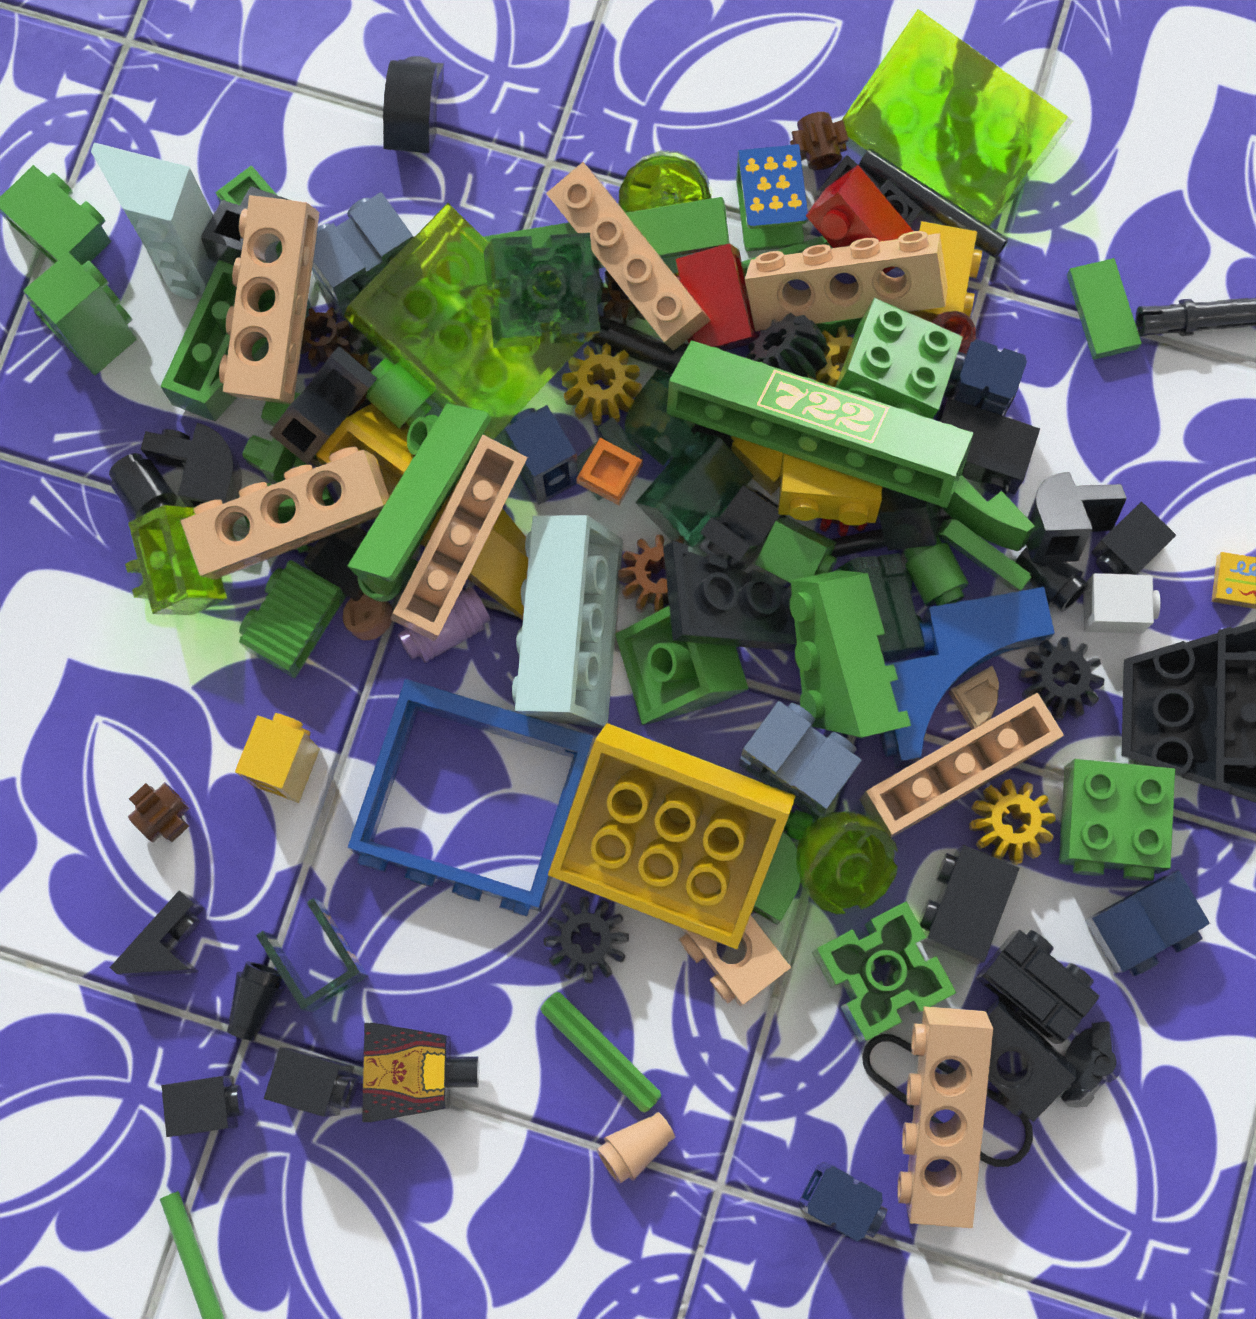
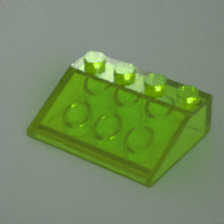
M917 9L842 118L850 139L867 151L870 148L988 226H991L1047 159L1074 122L1066 114L919 9Z
M449 203L348 305L344 317L394 365L399 362L432 394L429 398L439 408L443 410L448 403L486 411L492 419L484 434L493 440L588 340Z

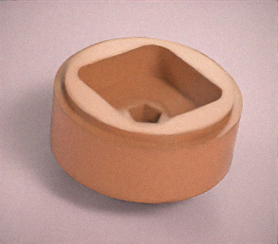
M363 594L359 601L350 599L343 610V623L358 639L373 640L384 634L392 623L390 617L393 613V608L389 601L379 602Z

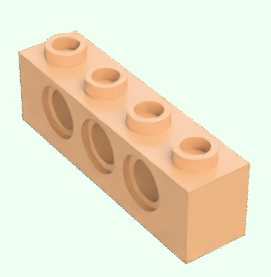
M584 162L546 193L663 342L672 350L678 348L710 321V318Z
M249 195L248 208L243 209L241 212L239 233L241 238H243L241 258H236L232 272L233 284L237 287L235 304L228 309L226 316V332L230 335L228 355L225 354L222 357L219 367V379L224 384L223 392L238 398L290 405L294 401L320 214L319 211L307 202ZM281 241L282 253L280 257L272 263H266L265 252L267 247L273 242ZM273 289L276 296L274 305L268 311L260 312L258 306L260 296L265 291ZM266 337L269 343L268 353L263 359L254 361L252 347L257 340Z
M923 231L909 232L901 235L896 240L881 242L875 238H864L846 247L831 248L829 245H815L806 248L802 253L784 255L780 251L766 252L750 261L745 276L755 331L766 330L771 326L773 319L780 322L790 313L796 317L805 315L815 324L863 318L874 297L906 312L945 307L948 288L940 233L927 235ZM894 266L903 270L905 274L901 277L893 278L887 276L882 270L886 267ZM848 273L854 276L857 281L852 284H844L839 282L835 275ZM794 279L802 280L810 288L797 290L791 287L788 281Z
M482 435L390 617L391 620L433 641L437 639L528 457Z
M357 447L345 448L329 456L331 462L314 469L310 464L302 465L285 472V480L268 486L266 482H260L242 488L238 492L240 497L223 504L222 500H212L196 506L193 509L195 515L180 521L199 575L216 580L377 518L389 499V494L375 456L365 450L358 451ZM338 481L342 489L340 499L335 504L326 506L322 497L323 490L329 483ZM292 498L296 506L295 515L289 522L282 524L278 518V508L283 501ZM246 516L250 522L249 533L244 539L237 541L233 535V526L240 517Z
M1036 693L866 790L859 800L886 842L1049 748L1061 739L1064 734L1039 694Z
M751 915L741 938L745 955L743 960L736 964H727L719 958L716 949L718 942L681 928L685 935L678 939L695 963L700 962L704 958L716 974L709 981L727 1004L735 999L740 1007L791 968Z
M924 1006L922 1024L914 1023L912 1055L919 1056L917 1074L909 1073L907 1081V1104L914 1105L912 1123L905 1122L902 1132V1152L909 1155L908 1172H899L897 1185L898 1203L906 1205L910 1224L973 1228L993 1027L986 1011ZM953 1059L960 1062L959 1067L953 1073L940 1074L935 1071L936 1067L944 1060ZM946 1109L955 1112L953 1118L948 1122L935 1123L931 1121V1117L940 1110ZM944 1159L950 1162L944 1170L939 1172H932L926 1169L934 1160Z

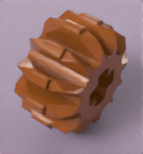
M662 534L656 535L655 547L652 548L643 538L637 540L639 554L626 551L623 554V562L628 567L618 571V580L628 583L622 590V596L625 600L639 596L635 605V609L639 613L645 611L649 603L654 604V613L664 608L663 605H669L667 580L661 578L657 584L651 582V572L658 574L661 569H665L663 551L665 539ZM680 539L675 540L683 544V542Z

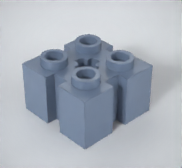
M382 192L371 199L363 198L354 203L347 212L349 219L337 227L334 223H326L317 228L312 273L317 284L342 319L348 321V323L361 315L373 294L378 296L385 288L393 294L423 274L420 259L415 254L417 248L414 236Z
M778 700L743 748L742 757L738 765L761 782L796 795L793 805L801 811L812 815L813 819L818 822L862 759L854 755L857 750L856 747L840 734L832 732L826 738L811 726L815 722V718L804 708L795 703H790L787 707Z

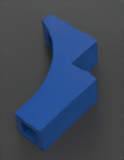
M1044 587L928 608L922 618L923 623H919L917 629L921 649L923 652L929 651L930 656L885 664V666L894 664L898 680L890 682L898 712L907 710L911 726L880 733L884 754L886 757L893 756L895 769L910 766L921 758L923 740L932 714L943 695L962 676L994 657L1019 649L1039 646L1042 641L1052 638L1055 632Z

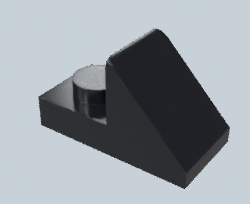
M179 890L109 968L116 974L127 977L197 973L198 970L179 954L171 944L175 940L180 943L192 934L200 923L197 916L204 907L191 895Z

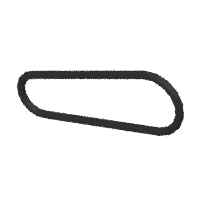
M880 1034L872 1038L866 1044L862 1054L866 1073L876 1083L914 1110V1105L907 1104V1095L878 1075L870 1064L871 1051L881 1042L895 1043L912 1053L911 1044L892 1034ZM943 1062L937 1066V1068L947 1074L956 1071ZM987 1088L986 1096L1004 1106L996 1097L997 1093ZM1024 1113L1019 1116L1025 1127V1141L1022 1149L1015 1156L1008 1159H995L981 1151L980 1160L994 1167H1009L1020 1162L1029 1152L1033 1141V1130L1029 1118ZM934 1115L931 1117V1121L935 1123H943Z

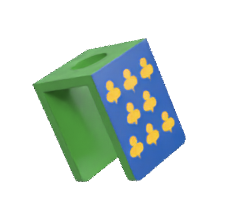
M799 144L738 150L735 178L744 249L748 252L780 249L804 242L802 224H806L808 221L806 217L808 208Z

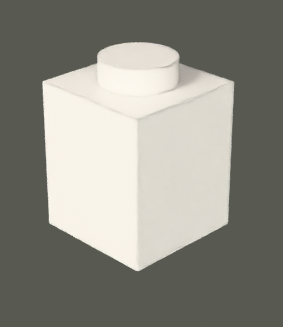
M1093 574L1087 580L1088 587L1083 593L1084 632L1142 634L1154 623V619H1158L1160 613V594L1158 590H1153V575Z

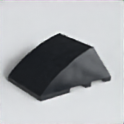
M1256 621L1235 628L1230 626L1220 629L1218 633L1189 642L1181 641L1124 659L1122 757L1147 766L1174 768L1176 776L1256 803Z

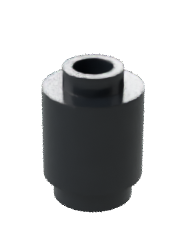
M133 453L121 458L111 467L109 471V476L112 479L111 487L136 523L141 525H158L166 521L173 514V507L176 504L177 496L151 460L144 459L139 453Z

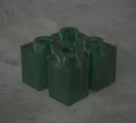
M590 233L550 235L541 248H533L531 236L491 239L483 252L487 290H500V298L490 308L493 348L532 346L542 336V333L550 332L551 344L589 342L600 332L596 292L584 293L583 283L594 273ZM536 282L542 284V290H549L550 295L545 300L539 298L533 292L532 288Z

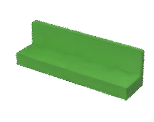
M448 403L445 405L347 566L373 592L389 596L468 465L482 435H485L484 431L492 419L486 411Z

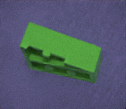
M67 252L27 286L23 292L31 303L30 305L34 309V313L84 366L96 376L137 340L128 327V324L133 319L119 304L121 303L120 299L107 285L109 282L89 260L81 265Z
M218 260L160 386L173 406L212 421H216L237 399V397L223 392L224 384L219 379L220 362L225 354L228 355L230 335L226 332V316L228 309L235 304L237 289L232 279L233 265ZM273 289L265 291L260 296L258 302L260 312L268 311L274 305L276 296ZM309 299L307 301L305 318L309 316L308 309L312 308ZM266 337L254 343L252 347L254 361L263 359L268 353L269 343Z
M839 570L790 580L792 591L790 610L795 620L797 639L795 659L800 668L802 687L800 706L815 718L812 727L862 738L911 726L907 710L898 712L890 682L898 680L894 664L885 666L877 636L884 635L885 632L868 573Z

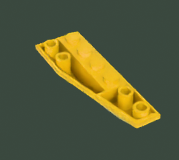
M372 403L346 417L316 453L321 466L331 462L329 459L331 454L349 447H357L358 451L365 450L374 455L389 497L415 455L411 454L407 447V434L410 426L405 423L400 429L397 428ZM462 475L420 544L425 548ZM502 508L467 579L523 620L524 606L521 601V586L523 581L527 579L529 560L525 550L526 536Z

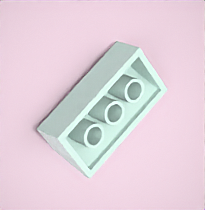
M94 143L91 149L92 155L170 291L187 299H196L197 295L202 296L217 264L208 258L201 239V235L213 214L191 168Z
M588 515L532 516L531 531L527 534L525 541L526 555L529 560L527 579L523 581L521 586V601L524 606L523 625L518 630L516 646L520 658L518 675L514 678L512 684V698L515 703V711L532 718L604 728L606 723H608L620 584L618 571L621 570L623 539Z

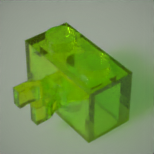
M162 505L128 522L138 559L125 563L127 573H142L143 583L139 587L133 588L132 593L134 598L149 599L152 614L194 615L227 599L222 577L215 580L199 575L180 521L195 515L194 508Z

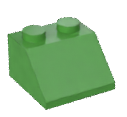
M669 606L615 634L642 725L716 705L749 689L735 646L673 641Z

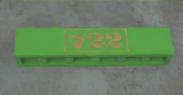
M692 340L669 380L667 414L945 508L949 505L965 467L973 437L972 432L957 428L951 424H945L914 414L905 409L896 408L859 394L847 392L814 381L813 379L777 369L765 363L756 362Z

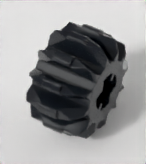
M790 313L780 322L773 319L771 326L766 330H759L760 336L748 345L750 353L746 357L747 359L762 362L777 369L817 380L816 372L825 368L828 364L825 357L828 355L830 348L826 343V338L812 320H809L805 315L796 317Z
M1062 637L1056 647L1046 639L1039 644V653L1030 651L1024 658V661L1030 668L1021 670L1018 674V679L1024 683L1032 684V686H1029L1022 692V697L1025 700L1038 693L1046 707H1052V716L1055 721H1061L1066 711L1074 718H1078L1084 714V705L1092 707L1099 700V697L1093 690L1101 688L1104 685L1105 679L1091 672L1101 665V659L1092 658L1086 661L1083 655L1088 650L1087 644L1081 643L1074 651H1071V642L1068 637ZM1059 671L1065 672L1069 677L1065 681L1067 684L1063 687L1058 686L1054 682Z
M581 897L580 914L575 915L572 907L565 902L561 905V909L568 921L563 923L557 918H549L548 926L561 932V936L544 938V945L549 948H563L549 959L553 967L560 965L568 958L571 960L565 969V978L571 980L575 976L578 966H584V981L587 984L592 983L594 978L592 966L598 964L606 978L613 974L611 967L605 961L607 956L616 962H624L626 955L620 950L612 948V944L629 942V934L625 932H610V930L618 927L624 921V918L618 913L604 921L603 918L609 907L607 901L602 900L598 904L595 914L589 913V898ZM584 927H590L594 936H601L600 945L593 944L594 951L590 953H583L579 944L572 943L573 936L575 934L581 936L579 929Z

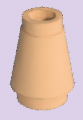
M657 1112L652 1117L643 1119L604 1137L605 1144L597 1149V1153L617 1183L621 1184L628 1178L634 1181L668 1143L675 1138V1134L666 1119Z

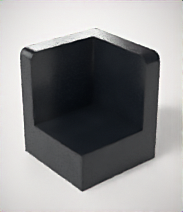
M353 526L318 540L307 555L304 564L313 573L340 587L346 597L353 601H359L364 593L359 586L358 576L347 566L368 532Z

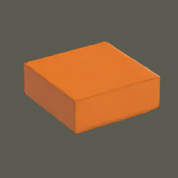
M600 438L576 478L577 484L620 506L643 466V460Z

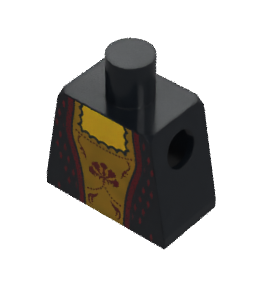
M364 1023L362 1122H377L448 1109L450 1107V1088L479 1087V1056L451 1057L450 1036L378 1023Z

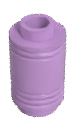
M470 587L465 591L461 590L435 641L403 626L404 631L397 635L411 659L420 656L424 663H427L430 659H434L435 656L441 655L467 640V638L472 637V635H476L477 632L484 630L483 624L490 621V617L475 590Z

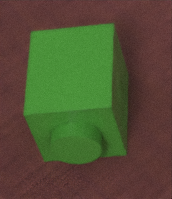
M786 516L775 521L755 565L789 583L793 579L829 573L833 571L837 562V558L831 555L837 542Z

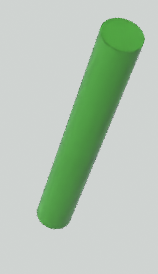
M177 1191L160 1198V1203L202 1319H225L180 1192Z

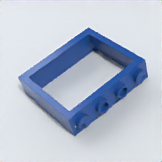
M405 679L347 848L354 854L360 855L357 861L358 864L374 870L385 872L389 864L405 869V879L425 886L433 887L434 881L437 879L453 884L451 893L463 898L480 902L482 894L501 899L499 908L514 914L527 917L529 909L541 912L552 879L551 876H548L590 756L594 737ZM418 711L573 758L530 891L374 842Z

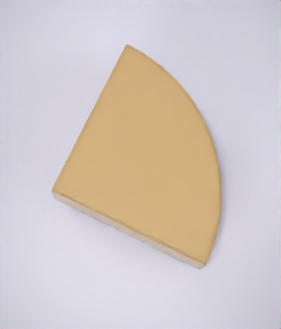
M993 666L949 691V695L971 730L989 721L996 709L999 681Z

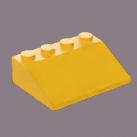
M606 723L594 741L548 876L738 949L796 795Z

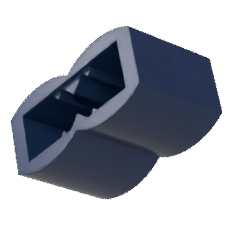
M1179 870L1164 875L1085 919L1114 972L1121 973L1129 970L1133 977L1159 964L1160 962L1156 954L1172 946L1177 953L1202 940L1203 937L1199 930L1210 924Z

